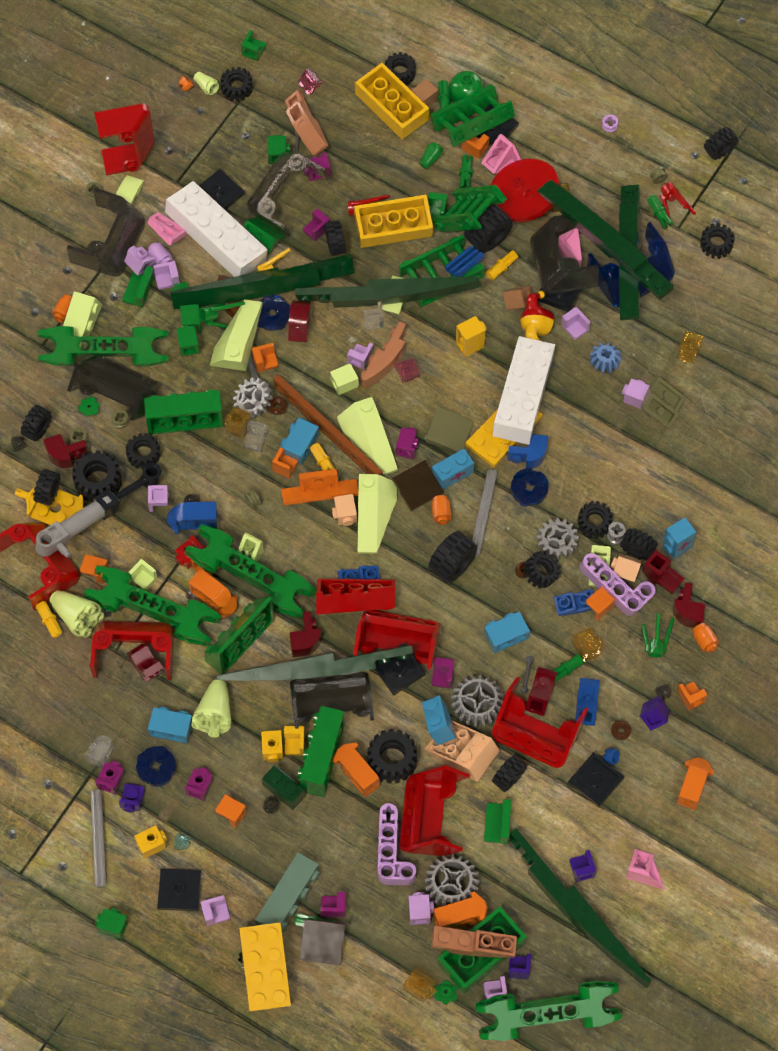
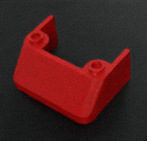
M136 104L94 112L100 139L118 136V139L124 143L134 141L133 144L101 150L106 176L137 171L155 144L149 106L147 104Z
M42 523L13 525L0 533V552L15 543L24 542L29 538L35 545L37 534L47 527ZM59 550L50 556H43L49 565L40 574L44 587L28 596L34 611L38 603L42 601L49 602L51 595L55 591H66L79 581L78 570L70 559L62 555Z
M378 610L364 611L357 625L353 655L357 656L359 650L367 654L372 653L376 648L387 650L397 648L405 643L406 646L412 645V654L415 655V659L421 664H427V669H431L440 631V623Z
M103 621L99 623L92 638L90 669L93 678H97L99 650L108 649L112 642L151 643L154 650L166 652L165 671L167 680L171 681L175 637L173 635L174 628L169 623Z
M516 677L504 697L492 730L493 738L499 743L552 767H562L578 738L589 709L585 707L577 722L566 720L562 723L560 729H557L524 714L526 702L520 696L515 695L520 680L519 677Z
M444 765L413 774L408 778L405 787L399 843L402 851L432 856H444L462 852L463 847L450 843L448 837L441 836L444 800L451 798L455 794L456 782L470 778V774Z

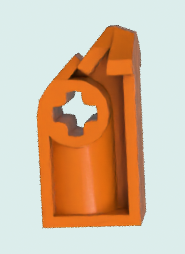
M200 569L188 582L190 592L219 613L221 619L231 616L237 610L238 596L235 594L231 596L230 591L204 570Z
M356 742L344 744L336 749L332 761L335 765L341 763L342 771L366 798L380 787V779L357 752L356 749L359 748V745Z
M699 757L685 762L684 767L688 768L676 803L692 810H696L707 775L713 776L714 773L708 761Z
M471 892V898L433 909V920L436 926L466 930L477 925L479 920L481 922L486 918L488 906L486 901L476 892Z

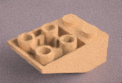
M452 721L456 739L438 746L432 739L425 750L448 766L470 774V779L478 782L500 750L492 738Z

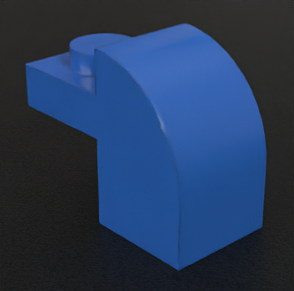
M532 434L528 447L509 446L507 460L514 463L526 462V469L538 467L546 457L548 436Z
M580 678L575 722H577L586 707L589 710L583 725L595 726L600 680Z

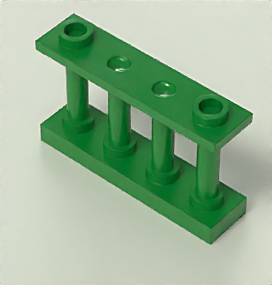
M490 84L473 95L466 96L431 113L430 117L433 129L436 132L444 128L448 130L451 145L455 147L515 117L512 101L504 104L498 102L495 87ZM489 104L494 107V109L487 112L483 110ZM474 113L479 115L471 120L468 118V116ZM460 120L463 122V124L457 127L452 125Z
M496 185L458 188L452 193L456 198V202L444 215L432 216L431 220L434 223V227L440 232L481 229L482 225L477 219L491 204H502L507 198Z
M464 235L453 237L445 244L411 260L403 261L399 265V276L402 277L408 274L410 278H418L415 270L424 266L431 278H439L431 262L440 259L443 265L446 266L450 263L446 255L454 251L460 255L464 251L462 247H465ZM480 263L461 277H479L482 279L484 278L485 268ZM447 295L417 300V304L422 308Z

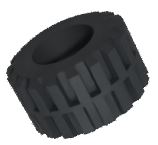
M493 204L477 219L482 228L465 230L464 237L475 249L479 250V253H486L497 247L507 237L513 226V221L498 205Z
M96 450V453L89 451L88 455L85 456L83 454L81 455V460L77 459L75 461L76 465H73L72 478L78 495H83L84 500L89 499L92 503L94 497L107 489H110L114 495L116 494L115 491L119 492L122 483L118 462L117 460L115 461L112 455L108 456L107 452L101 454L99 450ZM96 471L107 474L106 478L100 482H90L87 480V477Z
M456 531L446 537L437 547L430 559L428 568L443 581L450 583L460 577L468 568L476 555L478 547L460 531Z
M389 729L387 733L383 730L380 736L378 734L374 736V740H371L369 743L367 759L368 765L379 776L380 781L383 782L385 779L389 784H391V781H395L396 784L400 783V779L405 781L407 780V775L411 776L413 774V769L417 765V747L414 745V740L412 738L409 739V734L407 733L403 735L402 730L394 732V729ZM397 749L403 753L404 758L399 763L388 764L380 756L385 750Z

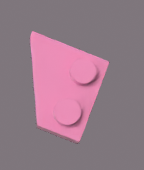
M159 212L152 215L148 220V224L170 246L187 235L186 230Z

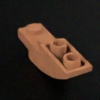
M296 90L285 100L288 108L286 113L306 147L316 157L328 147V143L318 121L312 117L302 92Z
M399 321L397 327L394 326L390 333L391 339L389 342L386 341L383 350L377 349L375 354H371L368 361L369 366L367 370H363L360 377L362 388L366 389L380 381L401 359L405 352V341H403V338L406 334V323Z
M434 926L431 948L448 950L449 953L460 955L514 958L517 936L480 930L472 932Z

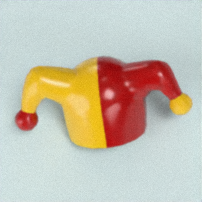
M543 291L531 293L527 297L526 309L520 317V324L525 331L526 338L539 340L538 336H546L553 327V314L538 304V298L542 299L545 297Z

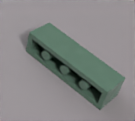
M298 852L256 917V925L281 922L283 934L288 926L287 920L290 916L293 917L299 908L297 904L308 895L309 885L311 882L315 883L320 875L319 864Z

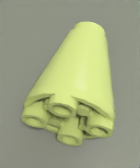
M60 590L55 591L50 597L52 607L75 636L89 637L97 623L101 622L104 617L100 605L94 601Z
M223 680L212 681L192 716L191 726L194 729L208 733L210 737H219L220 734L227 732L231 728L227 683Z

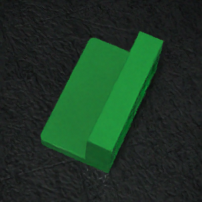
M258 217L248 219L244 224V228L268 249L267 254H271L277 241L283 240L285 235Z
M146 266L144 274L138 276L133 271L122 299L124 303L144 307L155 278L153 267Z
M503 799V804L487 803L484 842L508 844L511 813L510 799Z

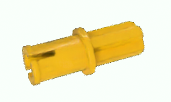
M512 250L501 260L498 259L497 263L485 272L487 277L494 281L501 273L508 270L507 267L518 259L517 253Z
M319 443L313 444L310 447V451L317 460V466H320L322 470L335 469L330 461V456L326 455Z
M47 601L38 603L36 609L42 618V624L46 625L52 638H58L62 635V630L56 621V615L52 614Z

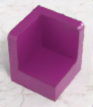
M317 208L312 212V221L303 228V232L313 241H317L325 234L324 223L330 222V219Z
M434 658L432 686L451 689L454 660Z
M337 892V896L321 897V917H345L346 892Z

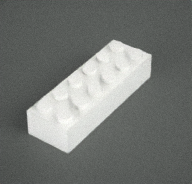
M194 181L166 199L165 213L186 230L187 234L234 277L252 273L257 269L256 266L266 262L268 249Z
M519 336L494 421L493 437L530 444L553 361L555 344Z

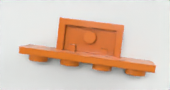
M337 469L300 473L299 487L281 489L283 505L329 500L337 496L349 494L358 496L359 494L357 480L338 481Z

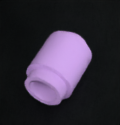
M161 242L152 243L148 247V253L151 257L155 256L157 258L155 261L156 265L174 261L172 255Z

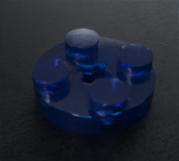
M278 295L264 296L259 301L263 302L257 326L269 331L284 329L289 322V304ZM271 310H274L276 314L270 316V314H267V312H271Z
M526 468L514 475L510 490L513 498L521 506H534L540 504L547 497L549 483L542 472ZM526 484L534 485L533 490H526Z
M163 746L148 748L137 757V774L142 782L153 787L166 785L172 780L176 772L175 758ZM155 762L161 764L158 771L151 769Z

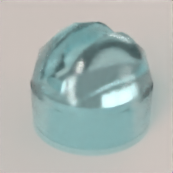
M176 834L174 839L175 849L185 850L189 848L191 844L190 837L185 834Z

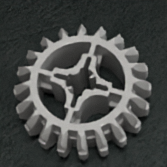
M480 674L478 679L471 675L470 681L465 677L463 683H457L458 688L453 689L455 695L451 696V701H453L452 708L456 709L454 714L460 715V721L466 719L467 725L470 722H474V727H477V723H481V726L484 727L485 721L491 724L492 718L497 719L504 694L500 693V686L495 687V680L490 683L489 677L483 680ZM476 689L473 693L464 695L469 690ZM482 689L490 693L493 698H490V696L485 695L482 692ZM479 694L480 703H478V707H476L475 699H477V695ZM463 704L470 706L474 713L467 710ZM489 706H491V708L488 711L480 713V711L483 708H489Z
M451 854L448 860L446 855H444L443 862L437 858L435 860L436 865L430 864L429 868L431 871H426V876L429 877L425 879V884H428L426 891L430 892V899L436 897L435 904L442 901V906H445L446 904L471 898V892H478V887L476 886L479 885L480 881L475 879L478 877V872H473L475 869L474 865L468 866V859L462 862L461 855L458 857V860L454 859V854ZM449 868L459 869V871L452 872L449 870ZM441 872L443 874L444 881L441 882V885L439 887H437L435 879L437 875ZM467 876L469 885L463 892L460 883ZM449 879H452V881L455 879L456 883L452 885V882L449 884L448 881ZM447 891H451L455 895H447L444 893Z

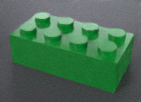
M210 389L205 392L191 391L186 394L172 393L167 396L153 395L144 398L149 435L224 427L220 390Z
M321 706L320 711H316L314 715V730H310L309 749L305 748L303 754L304 767L300 766L298 784L305 788V793L324 798L334 765L332 760L336 749L339 747L345 721L344 711Z
M500 906L470 930L472 932L480 930L517 936L516 951L527 940V936ZM446 950L437 958V964L464 995L507 958L449 953Z

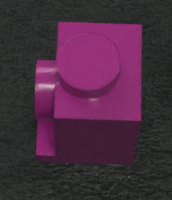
M326 152L322 153L321 157H312L306 160V164L302 165L304 175H308L310 182L331 177L330 164Z
M410 427L401 428L396 445L397 456L414 460L415 449H417L419 438H416V429Z
M111 761L110 764L105 762L98 779L95 781L96 787L116 795L125 774L124 769L121 768L122 765L115 761ZM108 772L113 773V776L108 777Z
M200 767L199 770L193 769L190 779L185 786L186 795L205 801L213 782V775L210 774L211 772L203 767ZM197 779L203 780L201 783L196 782Z

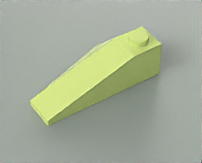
M372 397L353 403L337 416L343 435L383 471V476L398 471Z

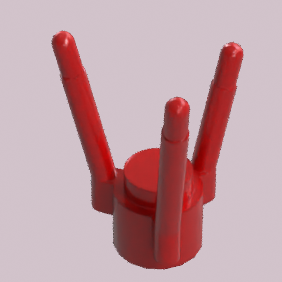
M672 182L666 183L661 187L662 195H660L663 206L667 209L666 212L669 218L670 214L666 200L671 202L677 199L684 209L688 208L693 215L696 214Z
M390 195L360 201H348L349 216L354 215V206L387 199Z

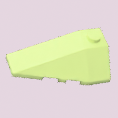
M244 300L245 305L240 306L214 347L210 366L246 371L263 302Z
M359 474L358 553L377 554L385 529L397 502V487L393 481L378 474Z

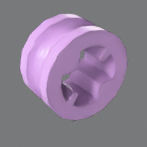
M606 115L602 120V128L606 132H614L618 128V118L614 115ZM608 121H611L613 125L609 126Z

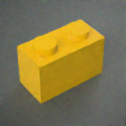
M476 316L456 326V344L464 357L484 348L486 326Z

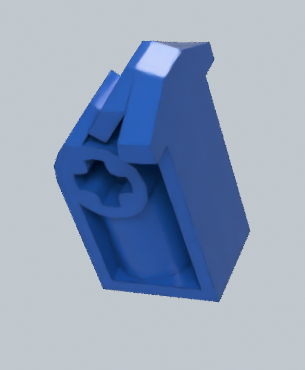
M216 502L180 503L168 513L167 523L175 534H179V530H198L201 524L217 529Z

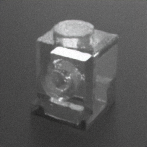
M105 735L97 736L96 740L90 744V753L86 752L84 755L86 762L101 768L105 762L108 763L114 749L111 739Z

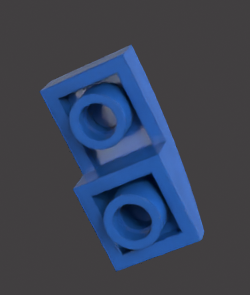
M359 566L358 569L339 570L337 573L338 579H380L378 566Z
M589 589L575 594L569 592L555 596L554 601L558 616L591 611L592 609L586 604V600L594 594L593 590Z

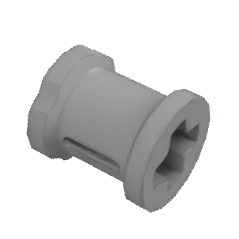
M613 522L609 525L607 539L611 544H620L626 531L624 524Z

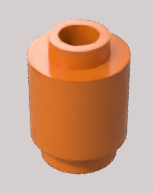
M65 294L57 302L52 311L53 318L57 322L63 323L65 321L72 296Z
M445 495L433 497L431 502L433 521L439 525H445L452 519L450 500Z
M701 623L692 630L693 637L703 652L711 653L718 648L719 640L706 623Z

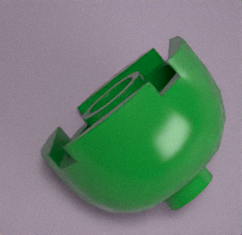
M461 71L452 77L449 84V94L451 95L452 102L477 93L480 89L484 88L481 77L475 72Z

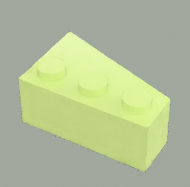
M74 291L63 326L74 327V337L90 336L103 304L95 297ZM82 342L80 343V348L85 350L88 344Z

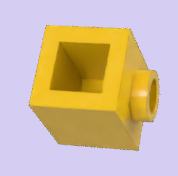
M281 730L261 732L263 761L274 763L283 759Z
M156 825L134 836L144 859L166 849L165 841H167L163 830L159 831Z

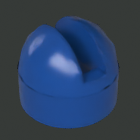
M614 748L606 749L604 751L605 755H603L604 761L613 765L617 764L620 758L619 750Z

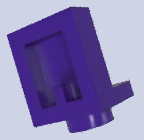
M125 783L122 798L119 799L120 808L129 813L134 811L140 812L145 787Z

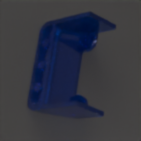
M649 222L647 223L645 239L649 243L648 250L651 254L648 257V263L670 282L674 278L675 269L667 244L653 224ZM588 254L587 271L614 307L620 308L619 267L614 263H608L601 267L593 254ZM640 283V297L650 293V291Z

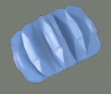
M608 341L606 345L600 342L599 347H593V352L590 353V364L595 366V371L601 369L603 374L605 370L611 373L612 369H618V364L621 363V352L616 350V345L611 347Z

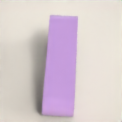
M587 554L580 563L582 573L598 589L603 587L615 599V605L625 615L633 616L655 594L654 585L647 581L642 582L637 588L632 590L596 554ZM600 574L606 575L608 581L601 580ZM614 588L620 589L622 595H617L614 592ZM641 589H646L649 595H643ZM629 601L635 604V609L628 606Z
M387 803L382 805L379 814L378 879L385 885H411L416 879V867L410 862H396L398 811L395 805ZM387 812L391 813L390 823H386ZM391 831L393 836L387 838L383 836V833ZM389 850L393 854L390 857H385L382 853ZM384 870L392 872L388 877L383 876L381 873ZM409 870L412 872V875L404 877L402 872Z

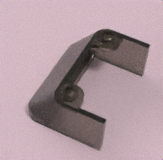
M283 152L279 155L247 202V208L252 215L287 237L291 235L287 227L272 218L276 211V205L272 200L292 171L301 172L307 168L328 181L329 179L323 167L302 154Z
M95 188L96 206L108 209L118 215L105 243L92 241L88 244L86 250L68 245V256L70 263L117 277L122 275L127 267L124 259L128 249L137 245L146 224L145 217L122 196Z
M563 215L550 218L530 238V247L542 290L548 294L598 286V265L580 268L576 259H562L556 237L576 228Z
M93 356L76 363L67 391L72 392L79 389L80 393L84 395L99 393L127 406V411L131 416L130 420L134 421L145 415L144 398L157 395L161 384L105 357Z
M366 672L294 679L290 681L295 729H299L298 723H308L313 718L315 712L320 711L321 706L341 711L352 710L358 717L369 715L370 721L374 720L372 692L369 676Z

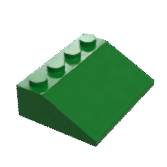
M270 596L259 598L253 603H249L245 607L244 613L231 622V627L227 631L221 632L218 636V641L214 645L211 644L207 647L204 654L207 664L220 674H225L275 621L273 601Z

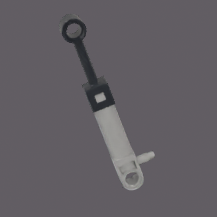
M156 463L146 464L143 467L140 479L114 495L110 489H107L94 497L91 504L61 523L57 521L40 531L36 537V552L41 556H50L59 550L66 558L70 557L71 553L65 546L68 544V540L101 518L105 520L118 512L120 500L141 486L148 488L150 485H159L162 473L160 466Z

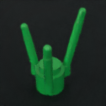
M245 302L228 305L221 303L201 307L198 316L201 322H206V326L227 328L228 325L213 322L218 317V311L245 305Z
M657 613L655 639H651L650 643L645 624L641 625L645 652H648V656L660 658L667 652V644L673 628L674 617L670 620L663 643L659 639L660 613Z

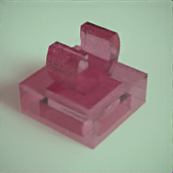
M305 69L298 81L307 94H313L315 89L319 88L323 82L317 78V74L311 69Z
M413 358L395 364L402 383L420 377Z

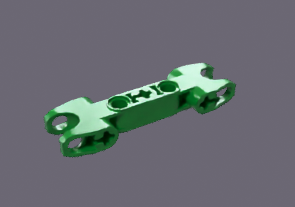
M70 326L38 330V337L52 340L55 344V351L50 354L39 355L38 362L55 366L75 365L74 356H133V366L149 367L169 362V356L156 354L152 350L151 344L154 340L167 338L168 331L152 327L132 328V337H74V327ZM86 342L89 345V350H82L80 343ZM112 342H114L113 351L112 347H107L105 350L99 347L101 343H104L105 346H111ZM124 343L127 346V350H119L117 344Z
M203 524L199 526L197 532L208 541L209 546L204 549L187 546L184 553L190 559L210 573H215L218 567L225 569L257 589L269 594L273 601L274 610L297 619L302 618L304 611L294 603L293 597L303 594L314 598L317 590L309 582L290 570H287L283 577L276 574L267 567L231 548L234 539L227 533ZM235 559L239 564L232 565L229 560ZM263 579H270L272 584H265Z
M96 566L94 574L100 576L103 573L102 579L106 581L107 586L102 590L86 588L84 592L85 598L98 603L102 609L116 613L119 606L122 605L163 623H169L176 627L173 635L186 643L207 647L210 645L211 638L202 633L198 626L203 622L219 623L221 620L219 613L209 608L206 604L192 599L188 600L185 607L129 585L132 576L116 568ZM137 596L139 600L134 602L130 600V597ZM171 610L174 611L176 614L174 616H168L166 612Z
M583 982L578 985L579 994L515 1003V996L513 994L492 996L475 1003L477 1012L491 1013L496 1016V1020L492 1025L479 1030L480 1039L512 1040L519 1037V1027L582 1018L583 1026L586 1028L604 1026L622 1019L620 1009L604 1008L602 1006L604 998L618 992L619 986L617 982ZM567 1005H574L572 1010H564ZM526 1011H533L531 1016H523Z

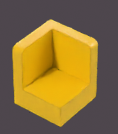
M284 726L285 755H303L305 744L304 726Z

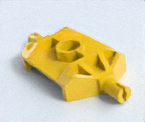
M19 488L15 491V496L21 497L27 502V516L48 525H52L57 521L61 523L84 508L83 495L78 497L59 490L52 505L47 506L33 500L34 488L30 492ZM53 506H60L61 510L54 513L51 511Z

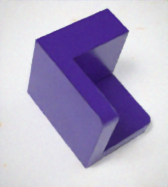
M658 696L642 705L640 717L650 731L667 723L670 710L661 697Z
M585 850L584 855L569 860L576 883L595 878L597 871L590 850Z
M527 953V957L515 956L510 958L508 978L529 979L531 954Z

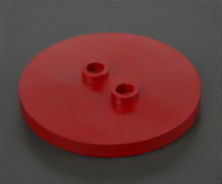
M522 159L507 165L499 171L491 185H496L507 198L502 204L496 205L513 222H527L542 216L551 209L552 205L537 190L549 180L554 181L560 186V180L555 169L547 162L539 159Z

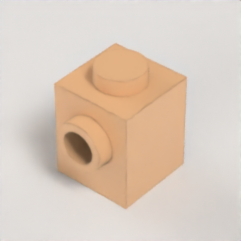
M353 494L334 497L335 507L332 508L333 519H337L338 525L349 526L356 523L357 513Z
M619 553L618 558L614 557L610 568L614 569L613 571L619 577L635 582L641 560Z

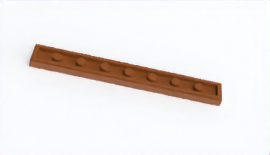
M279 374L273 378L274 388L314 425L319 426V430L366 474L383 476V471Z

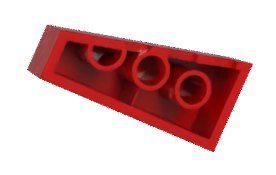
M318 578L316 615L390 610L395 608V579Z

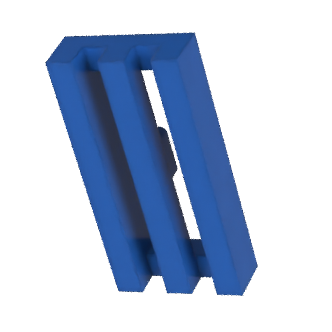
M470 246L448 263L445 269L453 276L461 277L484 259V253H479V250H474Z

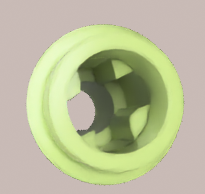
M197 72L194 75V81H196L205 94L214 95L218 91L219 84L216 79L202 72Z

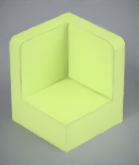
M351 364L330 372V381L338 395L359 386V378Z
M142 559L129 571V574L132 576L131 582L145 591L157 580L156 570Z

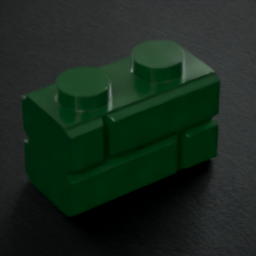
M276 765L262 778L263 786L292 810L306 796L305 788L297 784L294 779Z

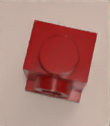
M193 535L175 550V560L180 566L184 565L187 569L192 567L191 559L184 553L187 546L204 549Z

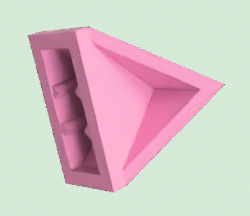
M500 134L481 163L493 174H497L504 167L521 160L515 145L504 135Z
M574 228L559 236L557 255L561 258L569 257L581 269L582 257L579 230Z
M635 849L626 878L665 890L654 861V854Z

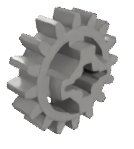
M251 377L250 381L245 379L244 385L239 384L240 389L234 391L237 396L233 397V400L236 401L233 406L237 408L238 413L246 418L254 419L255 415L261 417L262 411L267 412L265 407L271 406L268 401L273 399L269 395L272 389L268 388L269 385L259 378L256 380Z
M559 518L556 519V522L549 519L548 525L543 523V529L539 528V535H537L538 548H543V553L545 551L549 552V556L551 554L556 555L557 560H559L560 555L564 558L567 557V553L572 555L573 549H577L578 544L576 542L579 540V536H576L577 529L572 530L573 523L567 525L566 519L560 522ZM550 531V535H547V538H545L547 532Z

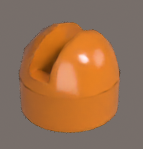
M185 75L178 82L179 88L182 87V91H188L194 86L192 81Z

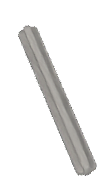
M492 469L487 470L472 542L478 547L475 557L480 556L497 478V471Z
M101 790L91 791L95 886L105 887L106 870Z

